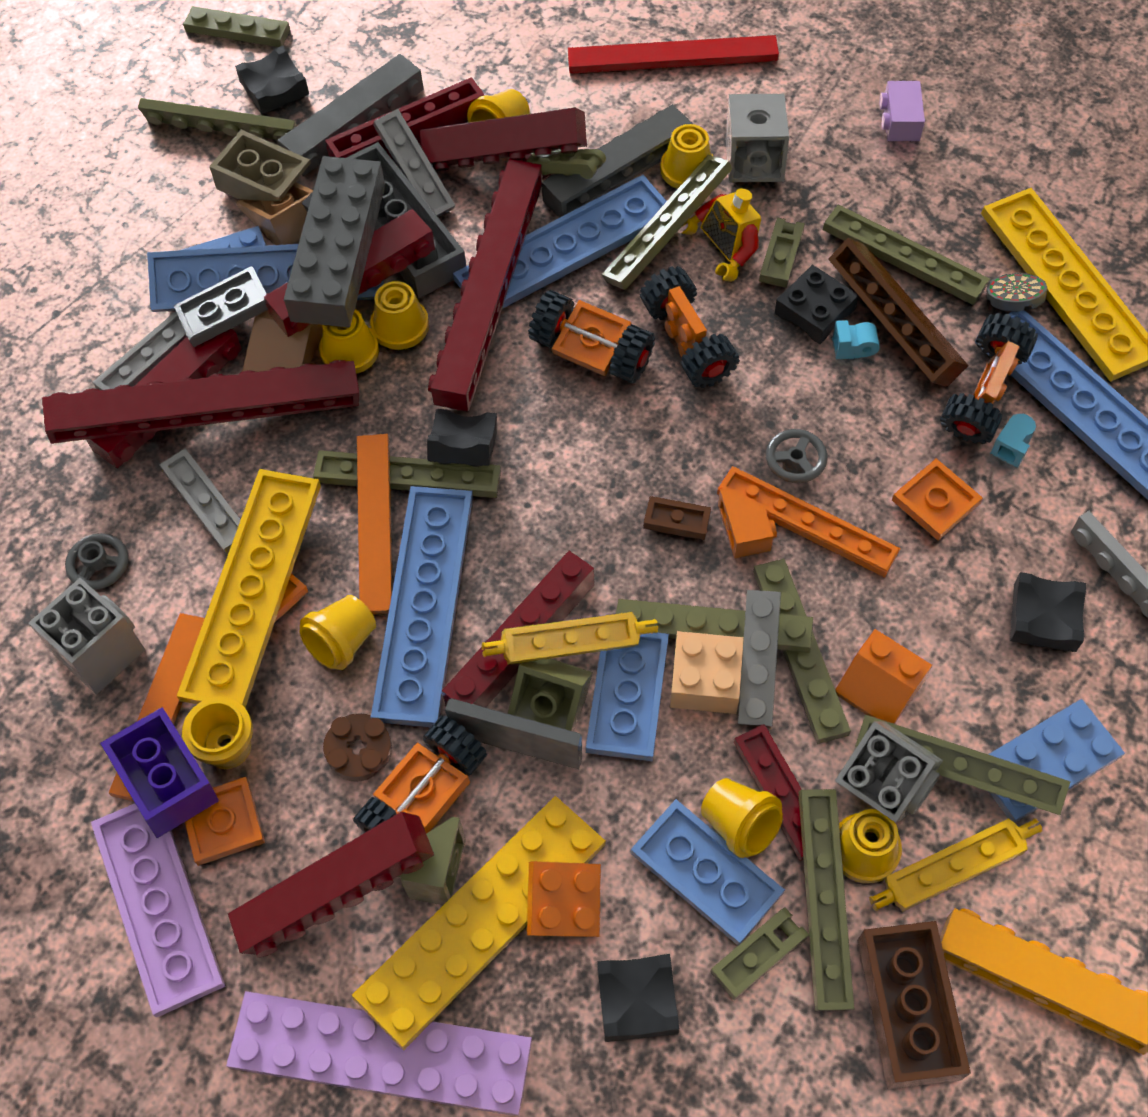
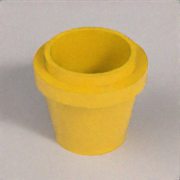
M506 89L492 96H481L473 101L468 109V123L530 114V108L527 100L520 92L514 89Z
M685 124L677 127L672 132L667 151L661 158L660 166L661 175L670 186L678 189L708 154L713 156L710 150L709 136L705 129L698 125Z
M400 281L383 284L375 293L374 311L370 319L371 329L376 334L378 343L384 347L396 350L407 349L417 345L425 338L429 330V318L426 309L418 302L413 289L408 284Z
M354 310L350 328L322 325L323 337L320 341L319 350L324 364H329L334 360L354 361L356 374L367 370L376 361L379 354L377 336L366 325L359 311Z
M347 595L318 612L312 611L300 620L299 633L303 644L318 662L330 669L343 670L353 662V655L376 628V621L369 608L360 599L353 595Z
M229 697L208 698L193 707L186 716L182 727V737L191 754L197 760L206 764H212L221 769H232L241 765L250 754L253 723L246 708L235 699ZM228 738L231 739V742H229L227 745L223 747L220 746V743L223 740Z
M729 778L716 782L707 792L701 806L703 818L726 841L727 848L739 858H748L764 851L776 837L783 819L782 803L779 798L768 791L759 792Z
M867 809L849 815L839 823L843 874L846 877L859 883L870 884L884 880L895 871L902 856V843L897 825L893 820L876 809ZM865 833H875L878 841H868Z

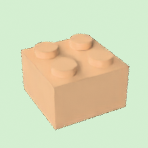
M677 631L670 708L736 714L740 696L744 637Z

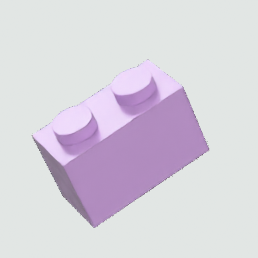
M887 81L885 93L880 94L879 103L880 109H884L882 130H886L887 141H920L925 123L920 81Z

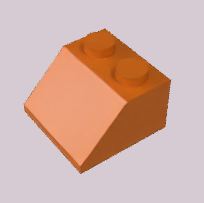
M874 629L857 652L835 691L838 697L864 714L895 724L925 682L932 664Z

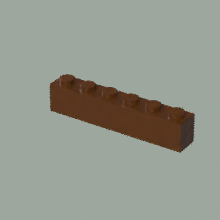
M847 238L828 258L932 383L948 387L969 366L864 244Z

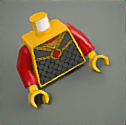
M738 189L734 193L728 195L720 194L698 208L694 212L695 215L683 224L685 226L688 223V227L682 234L693 235L698 229V223H702L700 228L730 262V264L720 263L715 270L717 275L723 276L722 280L728 282L737 279V268L739 266L742 267L759 247L758 233L761 216L751 206L752 193L746 189Z

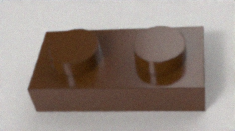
M650 496L643 529L705 540L711 507Z

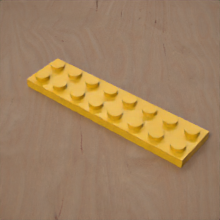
M1032 187L983 207L981 215L1027 274L1038 276L1045 281L1047 285L1046 299L1110 382L1148 366V332Z
M259 469L177 693V698L180 701L198 704L212 697H229L240 702L246 708L321 488L319 479Z
M555 795L352 994L353 1000L404 1051L527 926L529 862L589 863L605 846L606 840Z

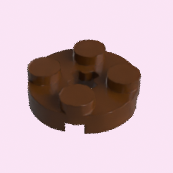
M350 714L345 717H338L332 722L331 728L324 739L323 752L329 766L338 776L349 781H364L375 776V772L379 771L382 766L384 768L387 765L392 753V742L382 720L371 718V715ZM357 740L367 744L366 748L360 749L359 754H354L353 749L349 748Z

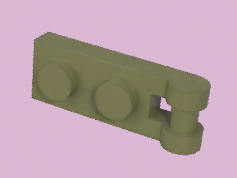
M578 149V152L563 154L559 150L551 151L552 155L548 157H535V154H532L526 162L541 164L542 175L550 173L563 174L565 176L580 174L585 179H591L597 172V169L605 163L606 156L598 149Z
M777 217L760 272L759 282L787 288L803 236L805 223L797 221L796 224L786 222L784 218Z
M786 907L776 913L711 968L710 972L734 1001L809 937V933L803 926L799 928L791 919L793 915ZM780 928L788 936L784 942L774 933Z

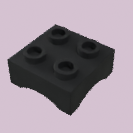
M283 45L275 48L269 55L258 61L242 62L235 65L239 82L261 115L309 95L306 78L296 68Z
M812 264L776 299L774 314L781 319L798 325L812 340L821 344L835 328L836 321H842L856 309L859 295Z
M436 409L433 428L427 439L428 462H438L444 465L451 463L468 464L473 467L489 466L497 435V413L486 412L478 416H461L447 409Z
M1020 572L1014 583L1010 641L1077 652L1084 642L1083 609L1086 583L1078 581H1051L1039 578L1033 574Z
M670 954L632 960L597 961L605 1042L679 1034L680 1028Z

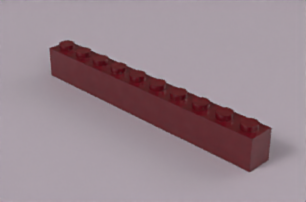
M509 159L506 169L500 172L499 189L494 191L492 195L491 213H486L484 233L479 235L477 239L476 257H471L468 280L464 279L462 282L460 303H455L453 324L448 326L445 332L446 345L444 350L438 352L436 361L437 371L429 379L428 392L432 393L433 403L436 406L469 412L542 188L541 164Z
M334 360L329 364L316 365L306 363L294 368L274 367L269 371L260 372L246 370L235 375L213 374L208 378L200 379L186 377L175 382L163 383L152 381L146 385H119L114 389L106 390L92 388L86 389L81 393L68 394L57 392L51 396L42 397L45 432L50 443L54 444L359 406V387L354 361Z

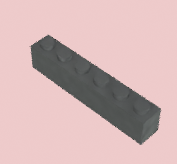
M398 54L278 139L279 146L310 159L311 164L302 174L304 177L321 164L323 156L329 157L326 139L394 111L424 90L421 69L401 54Z
M673 104L664 110L658 111L654 116L642 123L636 124L632 129L620 136L614 137L607 144L597 148L605 154L606 161L597 169V172L591 179H585L580 174L569 176L563 174L550 175L542 182L543 202L560 218L620 187L660 163L663 154L667 151L672 132L681 125L693 123Z

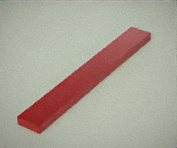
M776 35L568 48L569 74L778 61L779 58Z

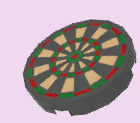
M1012 273L996 277L988 283L986 288L987 300H991V305L1004 311L1019 312L1023 311L1025 306L1032 305V308H1036L1045 302L1047 297L1045 281L1038 276L1025 273Z

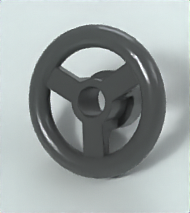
M789 429L778 433L770 440L766 448V461L771 471L779 478L792 483H804L815 479L823 472L828 460L824 443L813 433L802 429ZM800 438L796 447L790 448L789 451L775 452L777 446L784 440ZM809 442L818 452V462L815 467L809 463L806 457L805 449ZM777 462L782 463V468L778 465Z
M97 533L86 536L75 543L67 554L65 560L67 576L73 583L79 578L83 579L94 590L108 587L115 583L125 572L128 565V551L124 543L113 535ZM100 543L112 545L117 550L119 556L107 555ZM77 556L84 565L79 575L75 569ZM104 567H116L110 575L103 579L89 580L95 571H99Z

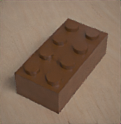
M937 921L864 929L857 941L887 1090L963 1080L971 1074Z

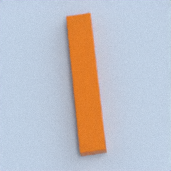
M388 434L357 436L359 599L369 608L373 615L388 614L393 591Z
M734 466L731 467L718 487V495L721 489H728L764 508L768 519L773 520L774 523L884 578L900 552L901 548Z
M184 613L179 614L137 721L163 707L173 725L175 724L183 703L177 698V693L205 618ZM116 772L109 794L112 797L134 802Z

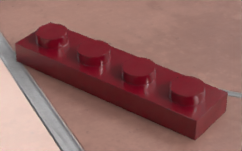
M763 724L735 737L734 744L760 791H768L780 799L783 813L781 828L798 859L802 861L803 847L798 794L802 789L768 729Z

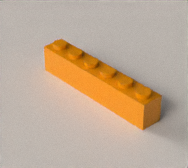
M954 908L949 914L940 935L947 963L1142 1055L1148 1053V992L1143 990L1133 991L1121 985L1122 982L1112 975L1106 973L1097 974L1086 969V965L1080 960L1072 957L1062 958L1050 952L1051 949L1043 943L1033 940L1027 942L1015 936L1016 933L1006 926L999 924L993 926L981 920L980 915L969 909L962 908L958 910Z

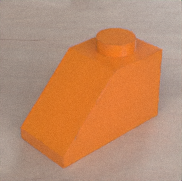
M721 489L718 507L734 559L771 551L773 539L777 538V531L774 521L768 519L766 510L728 489Z

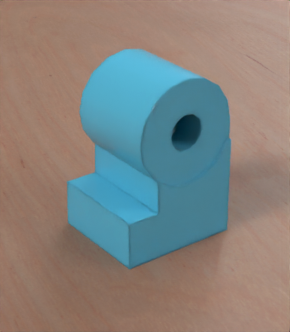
M848 320L836 321L832 337L836 360L869 357L875 355L880 350L877 329L874 324L863 322L849 325Z
M1026 414L1013 415L997 437L990 454L1018 468L1030 445L1028 444L1036 428L1033 418Z

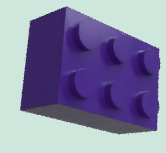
M163 707L100 743L156 838L161 837L219 801L211 784Z

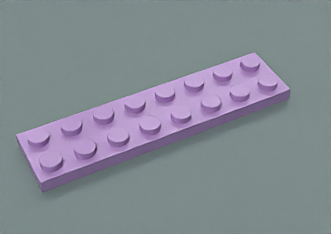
M245 991L226 1066L229 1069L519 1117L532 1038L431 1022L403 1051L364 1010Z

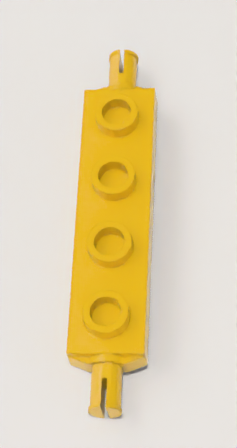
M633 612L508 628L502 631L501 641L482 642V650H484L482 653L484 657L503 654L507 664L635 647L639 644L641 634L657 633L658 626H655L657 624L656 619L638 622Z
M1008 818L885 878L887 890L869 897L871 905L874 904L873 909L875 911L894 902L904 912L1024 854L1028 850L1026 839L1043 831L1041 824L1036 826L1039 821L1034 818L1018 827Z

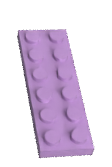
M135 803L92 821L91 825L152 1014L156 1018L226 987L172 830L156 838Z

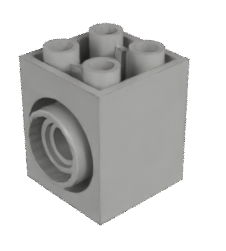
M729 94L725 139L727 160L732 167V170L728 173L729 182H784L789 144L785 94Z
M81 578L76 580L28 623L53 655L96 695L146 650L134 633L133 629H135V626L129 617L111 599L105 595L100 596Z
M874 721L835 781L896 823L906 818L908 813L911 815L915 814L940 776L936 771L943 760L886 722Z

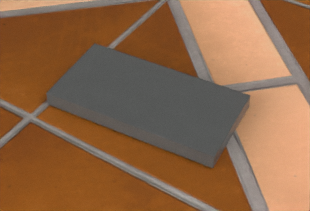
M451 698L448 700L445 708L447 717L450 720H455L459 726L462 725L466 728L465 730L468 733H472L475 736L474 739L479 740L480 743L580 769L582 762V737L580 733Z

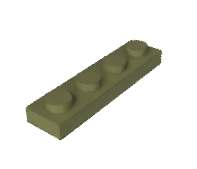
M196 6L191 7L183 23L185 32L275 47L284 45L290 31L288 21Z

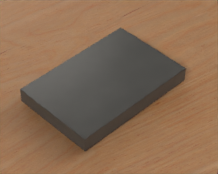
M252 266L174 305V308L194 348L267 311L268 309L263 297L267 293Z

